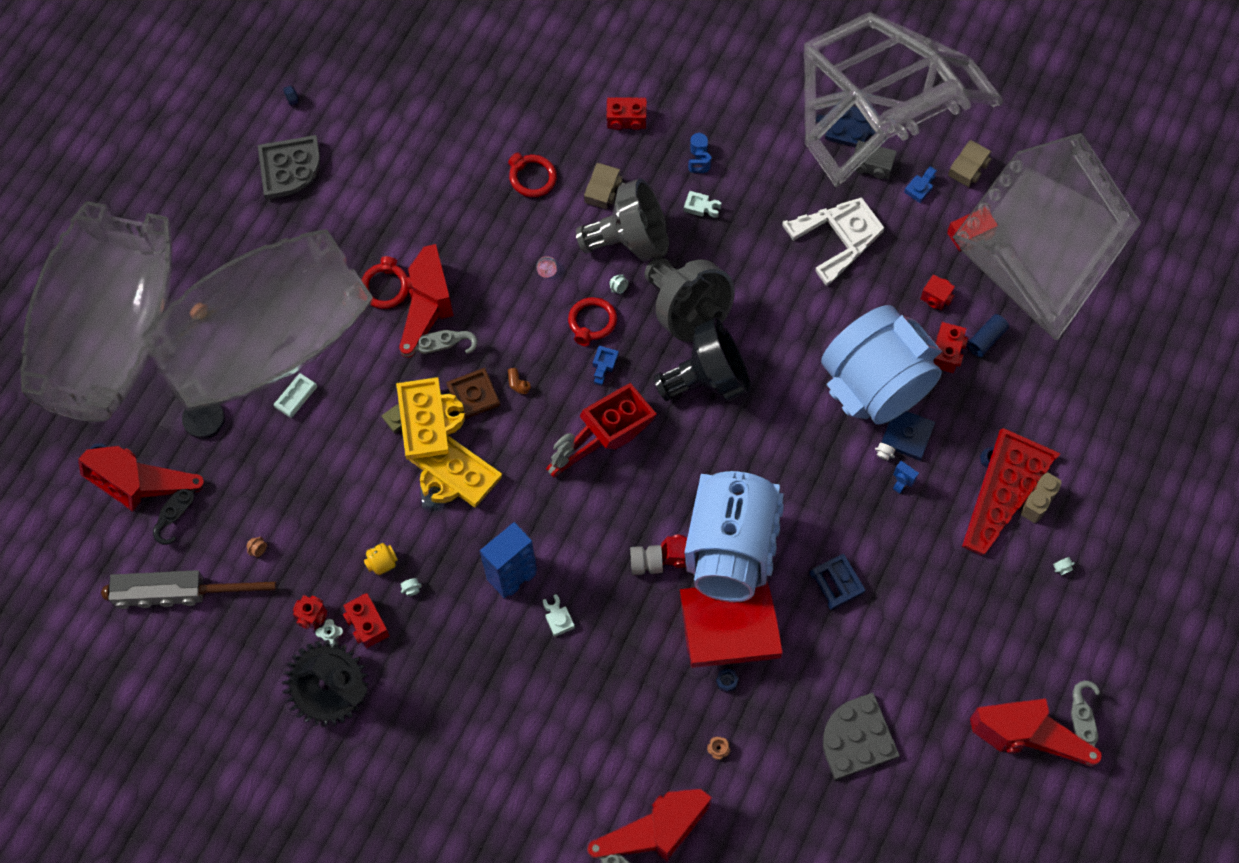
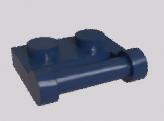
M844 553L815 567L809 572L811 578L816 580L829 602L827 605L831 611L866 592ZM828 572L841 594L840 597H835L823 577V573Z

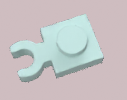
M689 191L684 205V212L702 217L704 212H707L711 217H718V211L712 208H721V202L718 200L710 202L708 201L709 196Z
M554 595V605H549L546 599L543 600V605L547 611L551 612L545 616L554 637L575 627L566 606L559 608L560 599L557 595Z

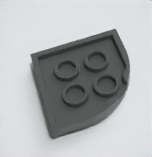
M316 135L258 145L265 199L297 193L308 186L318 173L320 152Z
M873 693L844 703L829 718L823 735V750L834 780L899 758V753Z

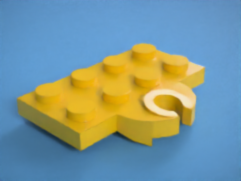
M438 377L396 383L406 460L449 454L447 435L455 433L465 421L464 413H460L455 417L449 416L452 411H464L462 403L455 395H441Z
M448 435L449 454L409 459L410 462L423 470L420 475V487L424 496L428 495L431 487L441 489L431 497V501L435 503L450 502L459 496L476 508L502 478V473Z

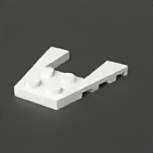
M862 198L839 204L832 209L819 210L818 213L809 216L807 214L802 215L796 220L782 222L784 229L794 241L828 221L848 248L816 267L815 271L826 287L884 232L883 225Z

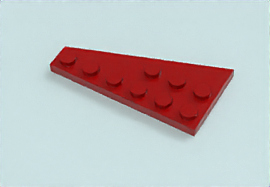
M1001 429L962 547L979 555H984L1000 535L999 533L1004 526L1012 519L1016 510L1021 507L1036 487L1039 479L1049 470L1050 465L1061 453L1007 429Z

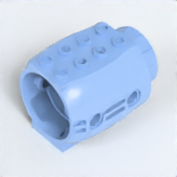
M727 471L714 475L701 474L685 548L687 572L695 575L694 585L702 594L721 601L741 602L752 598L755 587L766 584L767 576L772 575V559L776 554L777 548L776 536H779V521L784 509V494L780 493V485L772 484L762 477L745 472ZM741 492L743 494L735 495L734 493Z

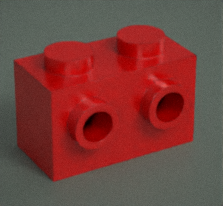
M607 98V128L615 130L646 129V98Z
M945 322L941 323L936 344L942 352L933 359L934 364L941 370L954 373L956 366H961L963 355L960 354L961 348L965 349L968 337L965 336L966 328Z
M368 593L343 605L346 610L343 616L348 625H354L356 631L353 632V635L358 644L363 642L367 649L390 636Z

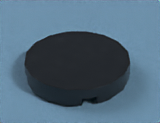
M208 398L197 399L191 402L182 414V424L186 432L197 439H209L217 435L225 423V414L220 404Z

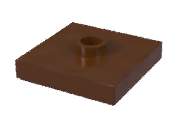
M485 368L446 382L450 394L455 395L462 403L464 411L458 412V414L464 413L465 419L501 406Z

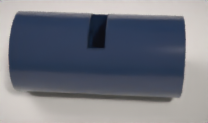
M994 314L967 342L970 352L977 357H983L1009 329L1008 322L1002 316Z

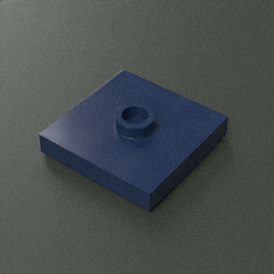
M905 411L889 422L881 443L893 447L898 453L921 461L935 422Z

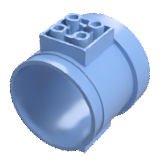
M885 305L864 314L845 328L828 346L823 354L821 363L833 378L827 383V386L831 389L829 393L835 400H839L843 404L842 409L848 416L868 419L871 416L875 424H884L911 409L937 384L942 371L934 364L933 359L942 350L915 319L900 315L892 305Z

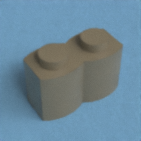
M970 140L952 164L948 176L967 187L972 182L976 184L982 174L980 171L982 168L986 169L992 160L990 158L991 151Z
M597 162L584 194V203L608 209L609 204L613 205L616 197L614 191L616 187L618 188L621 185L623 178L620 176V169Z
M1050 473L1044 474L1025 502L1021 516L1033 523H1037L1061 487V480Z

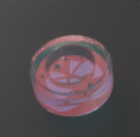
M545 256L538 260L536 266L540 276L549 278L555 275L557 263L552 257Z

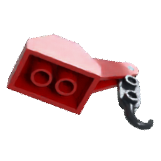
M119 446L86 450L78 459L80 475L131 511L137 507L143 497L173 494L161 508L158 521L153 528V537L158 543L162 545L173 543L177 539L175 536L171 539H164L160 533L164 527L175 523L194 500L193 493L199 492L203 488L204 480L202 476L137 463L136 456L129 449L124 450Z

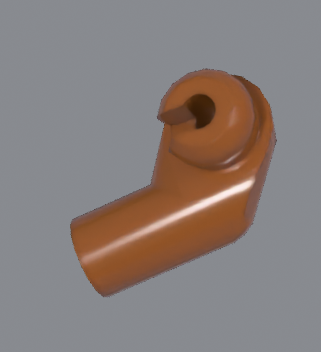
M517 368L508 369L510 388L519 394H527L531 388L530 383L519 380Z

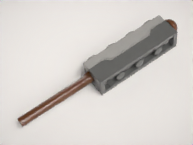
M199 570L110 575V584L102 588L101 595L103 599L110 601L118 609H127L129 606L149 608L151 605L159 604L163 607H171L173 604L179 603L192 606L195 603L202 602L203 594L276 590V582L203 584L204 577Z

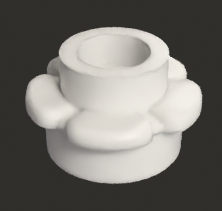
M880 443L878 448H875V451L878 452L877 456L881 459L888 461L889 458L895 457V449L887 444Z

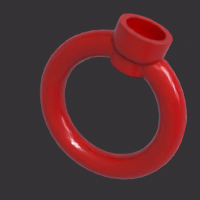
M516 152L509 159L508 164L511 166L509 173L510 182L513 188L521 195L541 197L554 188L557 180L556 169L545 157L539 155L522 156L519 152ZM527 163H538L547 169L549 180L540 189H528L519 183L517 178L518 171L522 170Z
M382 257L380 264L371 267L363 275L360 285L361 294L365 301L373 307L379 309L393 308L403 302L408 294L407 275L397 266L395 258ZM379 272L386 274L394 273L401 281V290L391 300L381 301L375 299L369 292L371 278Z
M591 297L578 301L571 308L568 315L569 326L573 333L576 334L574 341L586 347L589 346L591 340H599L612 333L617 324L615 308L608 301L601 298ZM594 305L605 309L609 315L607 326L597 332H592L585 327L580 328L576 317L578 312L584 307Z

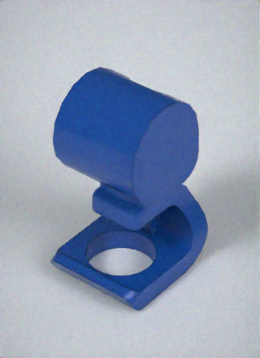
M696 133L690 139V151L695 155V160H689L688 169L691 173H706L711 168V156L707 153L708 139L702 133ZM693 165H702V167L695 168Z

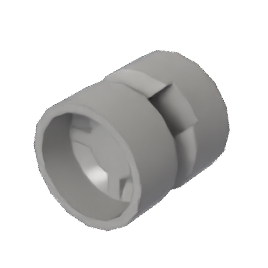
M661 545L648 546L647 550L640 546L630 547L632 575H642L646 570L650 574L663 573Z

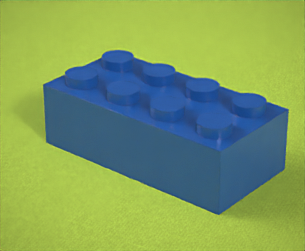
M515 522L480 550L487 581L503 598L515 594L519 589V585L524 581H530L536 575L537 567L532 540Z

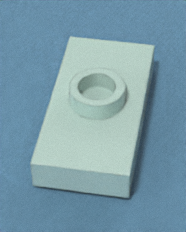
M300 373L274 403V407L292 418L317 388V384Z

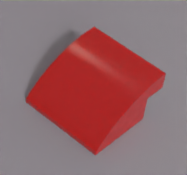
M767 581L766 584L755 587L752 598L741 602L717 600L702 594L696 588L680 589L686 645L690 656L691 668L781 658L780 635Z

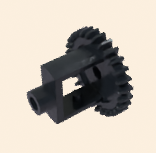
M320 640L315 642V647L309 643L306 645L307 651L304 648H300L298 650L300 656L296 654L291 656L295 663L288 662L286 664L291 671L283 672V675L287 676L289 680L282 681V684L289 686V688L282 691V693L290 694V697L285 702L294 703L290 711L298 709L297 718L305 715L304 723H308L312 719V726H317L321 722V727H327L328 721L331 727L336 726L337 721L340 724L345 723L344 716L351 719L353 717L351 711L359 712L356 704H364L362 699L368 694L366 686H369V683L363 682L362 679L367 677L368 673L360 672L365 667V664L357 665L361 657L353 659L354 650L346 653L347 645L344 644L339 648V642L335 641L330 646L329 640H325L323 646ZM320 680L327 685L325 690L321 689L319 685Z

